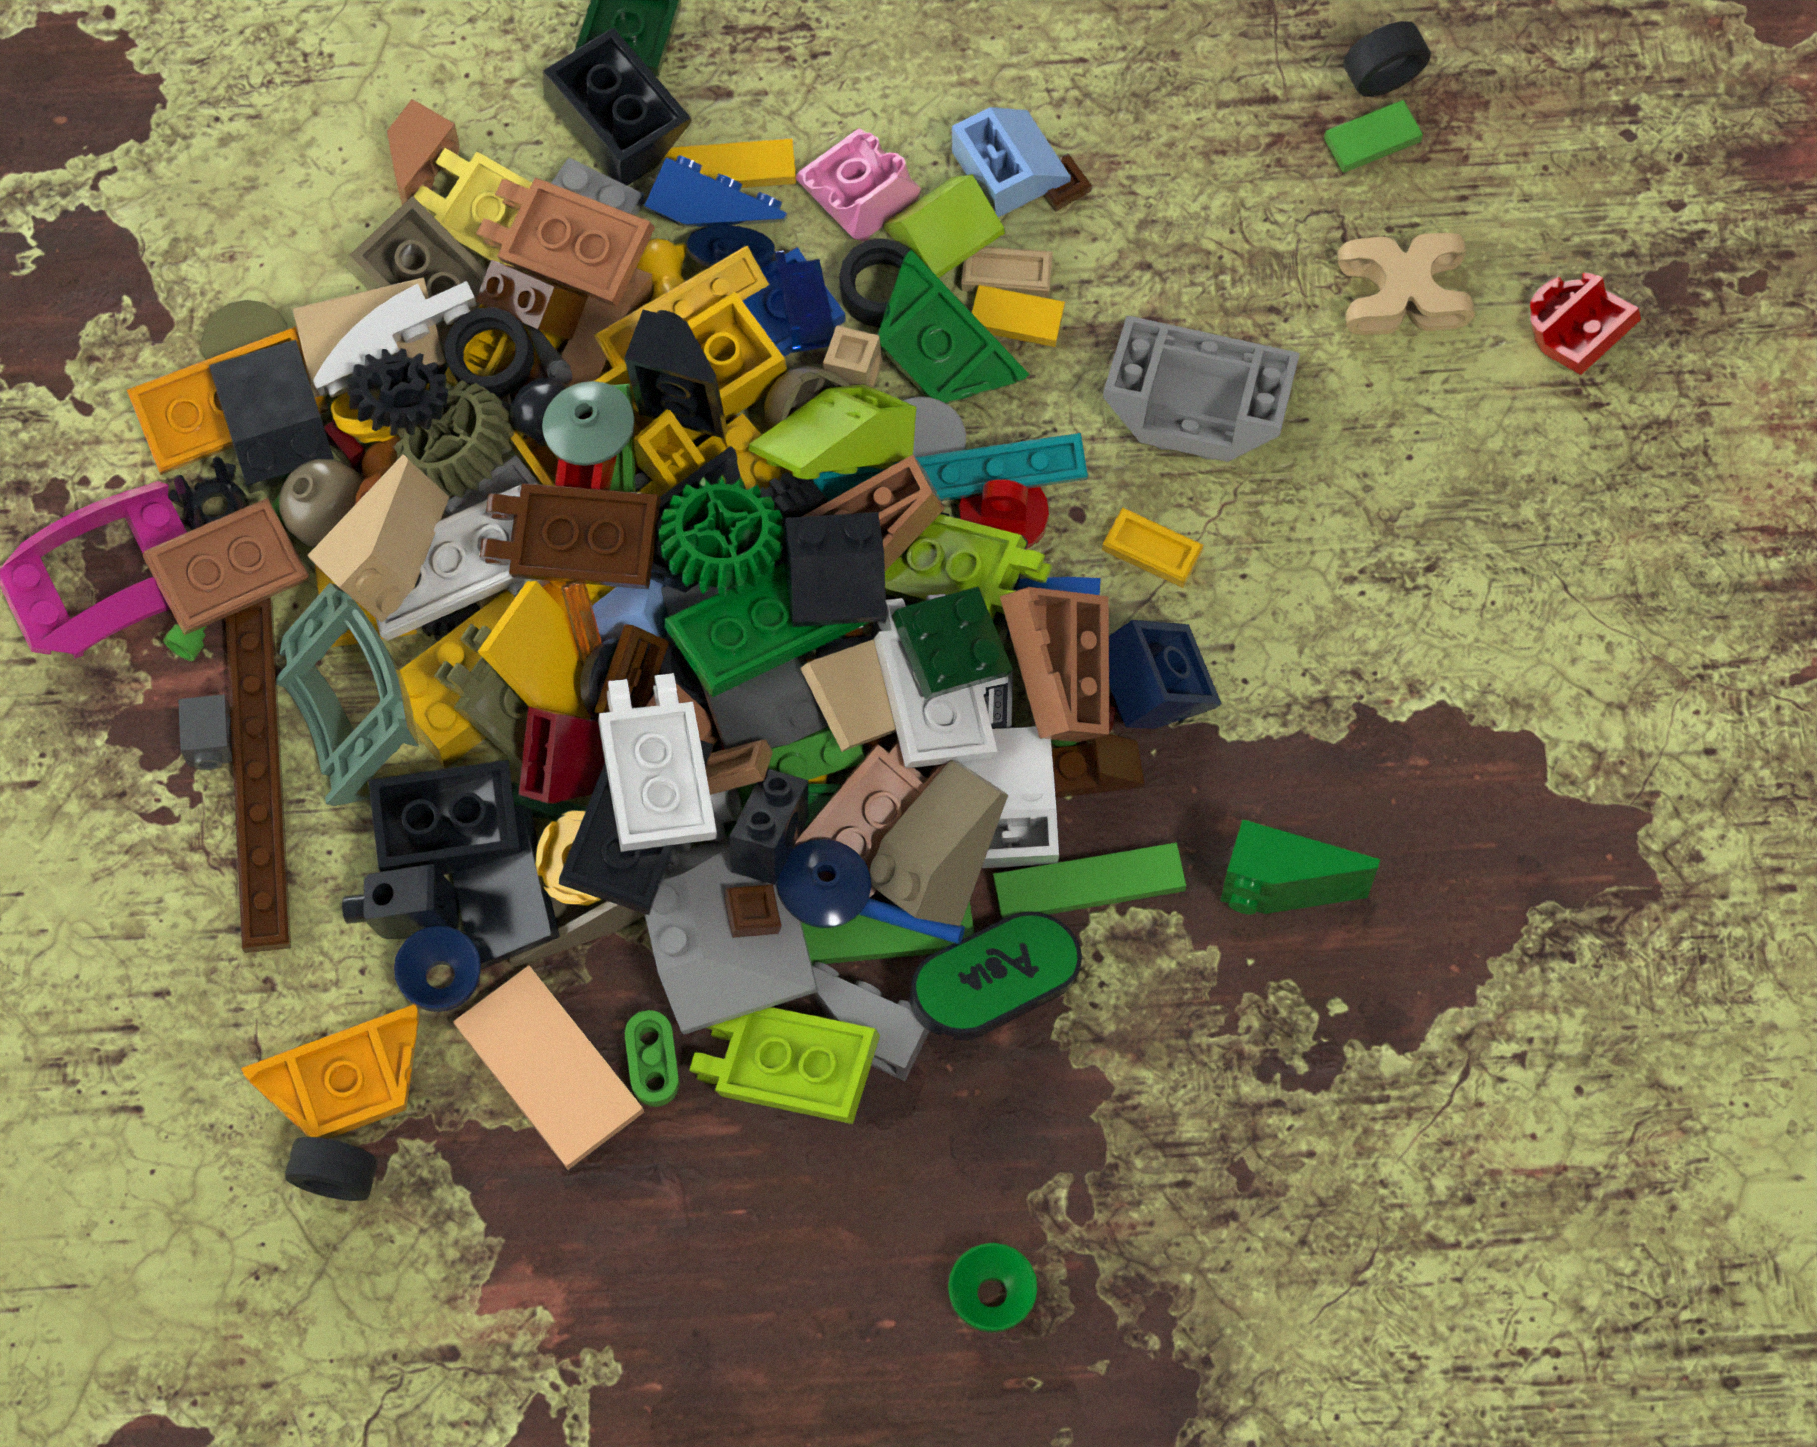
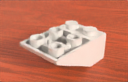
M1037 727L992 729L998 752L992 758L960 762L1008 794L982 868L1058 863L1059 845L1051 739H1040Z

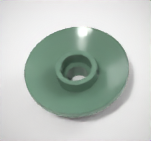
M582 382L564 389L550 402L543 417V435L550 450L563 461L582 466L595 465L613 458L622 451L632 436L635 419L628 398L619 389L603 382ZM592 412L589 418L579 419L581 415Z

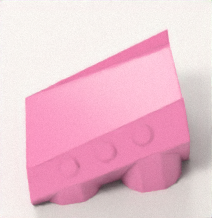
M860 128L803 168L796 176V180L853 239L863 242L869 240L873 233L882 228L883 223L916 202L921 188L910 178L905 159L897 153H886L881 148L877 137L872 133H866Z

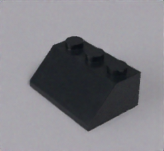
M614 27L543 70L545 101L610 178L625 185L631 184L655 169L691 124V117Z
M643 309L624 358L639 415L656 419L668 409L672 411L682 427L725 439L728 430L716 374L687 321H683L679 315L670 311L659 310L655 313Z

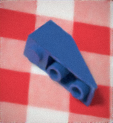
M678 155L676 162L665 158L644 205L646 210L685 228L782 223L787 218V213L780 210L781 201L762 192H758L756 198L751 197L740 191L743 184L725 175L718 174L716 180L700 173L702 165L681 155Z

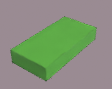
M1401 100L1325 131L1324 139L1342 172L1345 173L1420 143L1423 134L1404 100Z

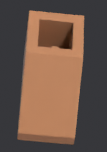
M413 99L387 130L396 183L402 205L412 196L414 197L422 185L431 190L435 176L442 169V167L436 164V161L444 148L458 154L460 146L455 123Z

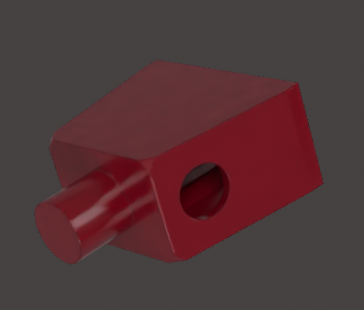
M528 707L519 795L545 803H556L592 795L605 764L599 722L538 707Z

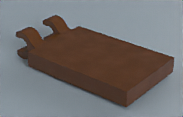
M526 483L521 485L520 497L488 494L486 513H491V518L495 520H513L511 541L482 539L479 557L485 558L486 564H510L509 574L513 578L649 589L661 498L657 494Z

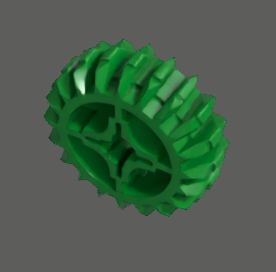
M721 475L717 484L711 485L703 476L699 482V489L686 484L683 489V497L673 495L670 500V509H664L661 516V528L659 529L661 555L664 561H669V569L672 575L682 574V581L686 587L699 582V590L702 594L708 591L710 586L717 587L721 597L726 593L727 587H734L741 595L745 590V582L758 588L762 575L771 576L775 568V562H779L782 558V543H784L785 536L782 526L783 517L780 510H774V501L771 496L761 498V490L758 484L746 490L744 489V482L741 477L734 485L727 484L726 479ZM707 516L705 521L694 525L693 530L687 531L697 520ZM757 540L752 548L737 556L739 550L749 547L751 541Z

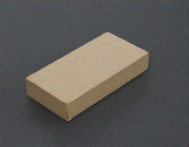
M984 247L964 261L962 291L977 292L978 285L1049 298L1053 251Z

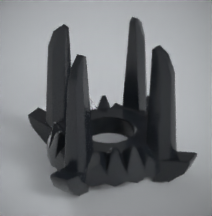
M215 456L213 458V465L216 477L212 479L205 478L203 482H197L194 488L191 489L184 476L176 475L174 479L176 491L171 490L168 498L173 503L184 508V518L191 530L249 506L246 494L240 486L234 483L236 465L229 463L225 465L222 458ZM222 497L227 500L228 507L225 513L218 517L205 515L203 506L208 499Z

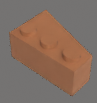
M911 455L802 517L878 512L886 571L937 518L945 507L927 472L914 455Z
M1027 587L1000 596L1039 738L1082 742L1109 735L1108 596Z

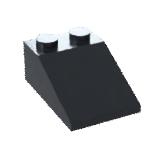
M296 340L209 365L249 494L283 484L289 474L305 462L314 459H334Z
M509 760L368 780L377 861L380 872L434 864L443 875L520 850Z

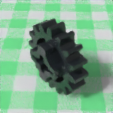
M401 348L398 356H391L387 349H382L380 359L367 354L364 365H354L353 376L349 377L348 383L350 409L358 410L357 419L360 422L369 419L373 420L372 430L378 431L382 426H387L392 436L397 434L398 428H405L409 435H414L416 425L429 430L432 418L441 420L443 407H447V377L443 374H437L438 364L436 362L427 365L423 364L424 354L418 353L412 359L407 357L406 349Z

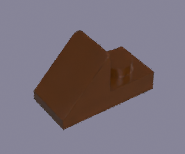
M1109 734L1094 738L1092 744L1052 749L1055 798L1144 787L1138 742L1135 740Z

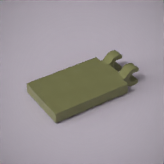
M470 624L460 639L467 647L478 653L479 648L492 630L487 626H482L479 630L475 625ZM482 656L471 672L460 663H456L453 667L450 663L444 661L434 677L442 685L461 696L454 709L522 768L529 706Z

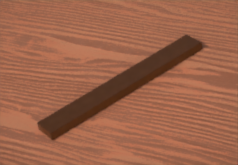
M268 598L226 617L241 940L244 953L291 948L278 687L276 684L274 613L272 600Z

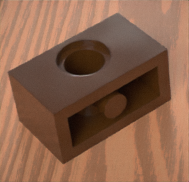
M491 260L476 302L487 307L508 311L519 321L529 326L572 340L588 298L529 272Z

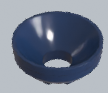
M446 926L427 927L415 932L399 948L394 964L395 980L401 993L416 1007L432 1012L452 1010L466 1002L475 992L481 974L480 956L474 943L459 930ZM441 964L451 967L455 972V977L448 987L436 989L429 985L427 975L433 967Z

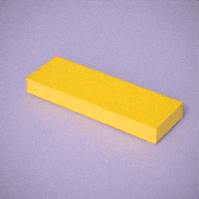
M793 138L672 147L663 158V163L665 158L676 162L678 155H681L702 165L701 174L716 180L718 174L725 175L743 184L741 188L796 184Z

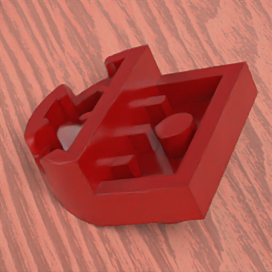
M1583 273L1582 279L1563 282L1561 277H1556L1540 287L1530 301V322L1539 349L1549 358L1580 375L1641 321L1638 307L1607 291L1603 278L1590 273Z

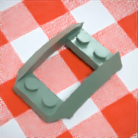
M329 583L283 635L280 655L286 656L287 662L286 667L276 677V684L286 688L301 711L314 740L321 774L330 777L332 790L325 796L326 804L337 806L370 799L367 781L375 775L376 771L393 753L398 751L403 743L419 747L409 694L392 655L355 600L336 584ZM348 629L353 633L368 660L380 697L379 704L355 730L336 694L315 666L325 656L327 650L342 634L346 633Z

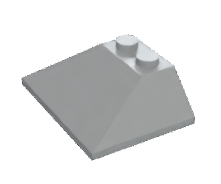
M1127 315L1105 384L1103 398L1140 443L1153 445L1163 450L1172 449L1190 453L1204 459H1217L1229 462L1280 436L1300 353Z
M730 836L723 839L722 842L714 841L692 848L689 852L677 853L680 863L677 866L669 863L650 915L645 914L658 974L680 1030L684 1035L819 992L802 922L792 916L782 904L778 895L777 882L773 887L782 925L779 934L732 938L724 899L726 889L731 887L768 885L769 883L731 872Z

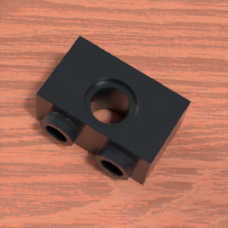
M767 769L764 781L756 783L730 834V865L732 873L769 884H776L809 817L808 780Z

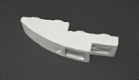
M463 282L428 299H425L419 285L416 284L393 296L371 311L338 342L323 362L313 379L320 396L329 392L331 397H336L348 392L349 377L353 376V367L355 364L364 365L367 354L380 359L382 349H387L391 356H398L397 341L404 339L406 344L415 342L430 333L428 327L444 320L447 325L454 324L462 315L469 313V309L477 305L468 282Z

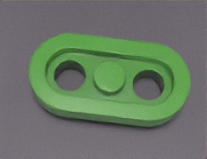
M653 1010L641 1011L628 1021L625 1028L630 1081L633 1093L641 1103L651 1107H659L672 1101L679 1090V1075L673 1031L669 1020L663 1014ZM645 1033H656L659 1036L658 1040L652 1045L644 1044L641 1038ZM654 1077H659L664 1080V1085L659 1090H651L647 1087L648 1081Z

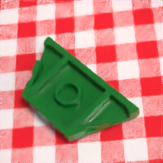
M912 250L909 251L903 259L877 333L880 336L882 352L925 397L934 398L946 404L1025 380L1030 374Z

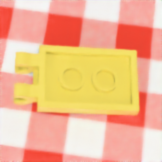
M444 148L436 164L443 168V172L457 179V182L446 199L423 185L418 189L414 198L464 248L489 262L494 260L503 263L497 257L500 249L485 244V238L477 236L476 233L483 218L507 228L512 226L519 210L504 205L502 203L504 199L495 195L502 179L509 180L530 189L532 183L477 151L471 161L468 162Z

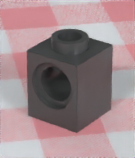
M225 694L178 699L180 750L188 767L194 766L200 770H214L220 768L223 763H233L230 705Z

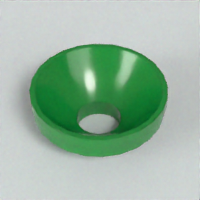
M981 1244L966 1251L954 1264L949 1277V1299L954 1311L970 1327L988 1333L1004 1332L1020 1324L1031 1312L1037 1294L1036 1275L1027 1258L1016 1249L1005 1244ZM987 1281L1001 1283L1007 1292L1004 1303L997 1307H988L982 1304L977 1293L983 1283Z

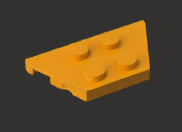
M413 1004L242 1067L241 1069L246 1080L308 1137L330 1139L407 1110L420 1015L416 1005Z

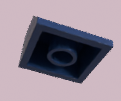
M1131 620L1109 635V686L1116 701V710L1124 721L1126 728L1156 729L1216 709L1222 704L1189 624Z

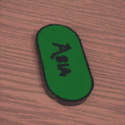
M1040 912L1013 914L962 939L960 944L954 943L925 958L917 967L911 981V1009L917 1020L932 1033L939 1036L942 1033L954 1036L953 1040L966 1041L976 1039L1067 992L1071 988L1081 967L1082 953L1079 942L1074 933L1055 917Z

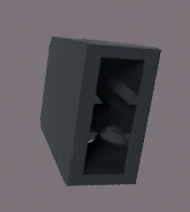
M434 864L368 874L364 878V894L343 897L342 912L345 922L347 924L366 922L384 939H407L415 932L433 926H446L459 930V903L456 889Z

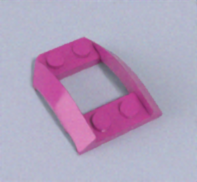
M156 481L85 506L57 520L22 542L0 567V588L31 652L51 655V651L73 654L76 659L83 656L85 650L108 636L141 620L170 610L154 577H151L103 599L70 619L41 560L42 556L71 539L124 517L142 553L145 550L187 533L171 500L168 498L169 485Z

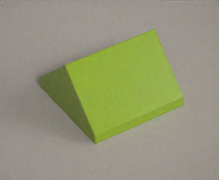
M973 174L950 178L883 223L884 230L895 241H899L910 248L938 278L1005 234L1001 221Z

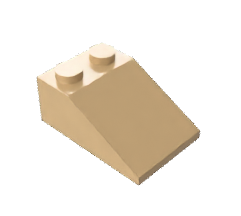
M403 454L307 556L340 589L382 623L402 605L404 599L414 589L421 572L420 568L424 564L436 533L434 532L435 525L442 518L449 496Z

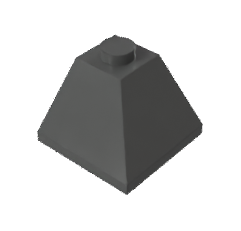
M797 657L711 698L701 683L724 750L765 739L771 748L789 745L829 726L800 669L803 666Z

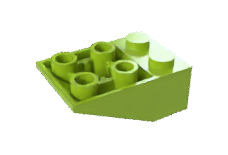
M865 384L827 388L750 443L749 451L767 459L766 463L771 466L784 467L792 471V475L800 479H816L820 477L821 472L828 471L839 474H852L857 472V467L863 466L888 469L894 465V462L902 461L913 455L916 406Z

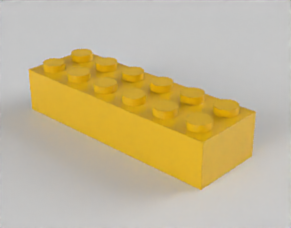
M733 292L687 322L716 374L726 421L766 396L775 380L787 372L785 358L736 292ZM625 361L594 380L609 385H631ZM633 393L634 437H636L655 419L639 415ZM683 427L692 442L706 434ZM515 430L513 437L510 438L515 455L541 485L555 486L558 457L548 446H540L529 436L524 439ZM634 447V455H635V475H637V474H638L639 472H641L642 470H641V469L638 467V465H637V459H636V453H635V447Z

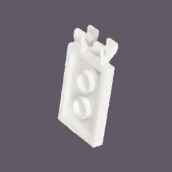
M945 594L928 595L926 600L945 596ZM902 598L886 600V621L877 622L882 631L878 632L874 637V643L905 768L947 764L950 760L963 762L992 758L998 750L981 684L925 700L891 616L896 609L905 607V603Z
M674 673L655 675L656 685L653 686L656 706L632 708L627 679L608 681L609 691H607V700L610 712L599 713L598 722L621 852L716 839L717 830L693 702L679 703Z

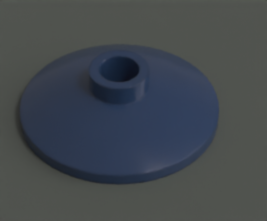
M719 225L706 227L694 232L687 240L689 256L707 267L714 265L745 246H748L760 268L770 263L775 254L774 243L769 237L756 230L741 226Z
M816 839L804 842L792 849L777 880V890L782 904L797 920L813 927L833 928L852 921L863 911L871 892V876L866 863L855 850L838 841ZM823 871L829 872L834 876V879L830 882H824L819 879L817 874Z

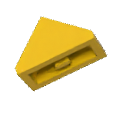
M666 409L633 438L638 467L665 492L707 463L671 410Z

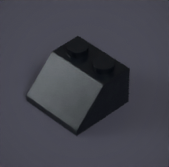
M878 512L785 518L784 543H782L783 561L793 627L886 621L884 547Z

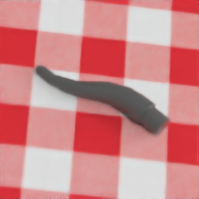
M522 322L546 374L550 378H557L568 384L573 377L570 365L540 330Z

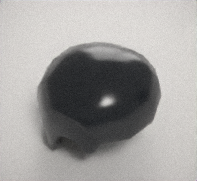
M538 378L520 388L510 405L509 418L511 419V424L522 438L526 439L529 436L540 446H548L542 427L545 411L555 396L570 387L569 385L557 378Z

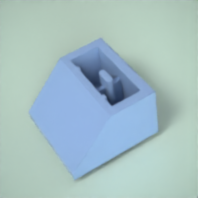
M989 107L952 126L953 155L966 175L973 174L998 217L1046 194L1052 188L1056 189L1071 181V176L1028 110Z

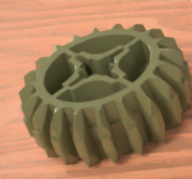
M461 380L456 387L446 383V388H448L447 407H443L441 420L432 418L429 430L416 425L414 435H409L405 428H400L397 433L401 440L394 446L398 455L396 461L404 454L442 489L449 498L452 494L463 498L467 488L478 491L479 482L484 478L493 480L491 471L495 467L504 466L501 456L512 450L508 440L514 435L510 425L509 412L502 406V401L485 387L477 383L470 386Z

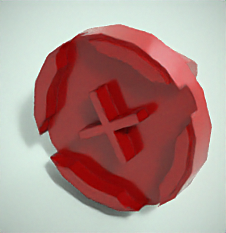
M992 480L984 484L981 496L961 499L959 517L961 520L1023 535L1028 541V549L1044 537L1049 521L1048 501L1041 487L1027 489L1023 484L1016 481Z

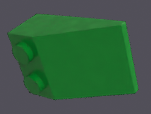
M1242 819L1227 869L1220 901L1229 903L1228 906L1234 911L1252 915L1256 912L1269 914L1365 899L1369 896L1380 859Z

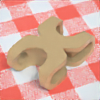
M1420 234L1412 240L1406 253L1401 250L1395 240L1388 237L1350 240L1344 243L1337 252L1339 267L1345 275L1369 278L1378 285L1380 290L1378 294L1358 298L1350 304L1345 318L1347 328L1353 334L1375 335L1393 333L1400 328L1405 315L1411 318L1416 327L1424 331L1461 328L1469 324L1475 316L1474 304L1470 295L1463 291L1445 290L1437 285L1432 278L1434 274L1456 269L1462 263L1466 255L1465 240L1459 234Z

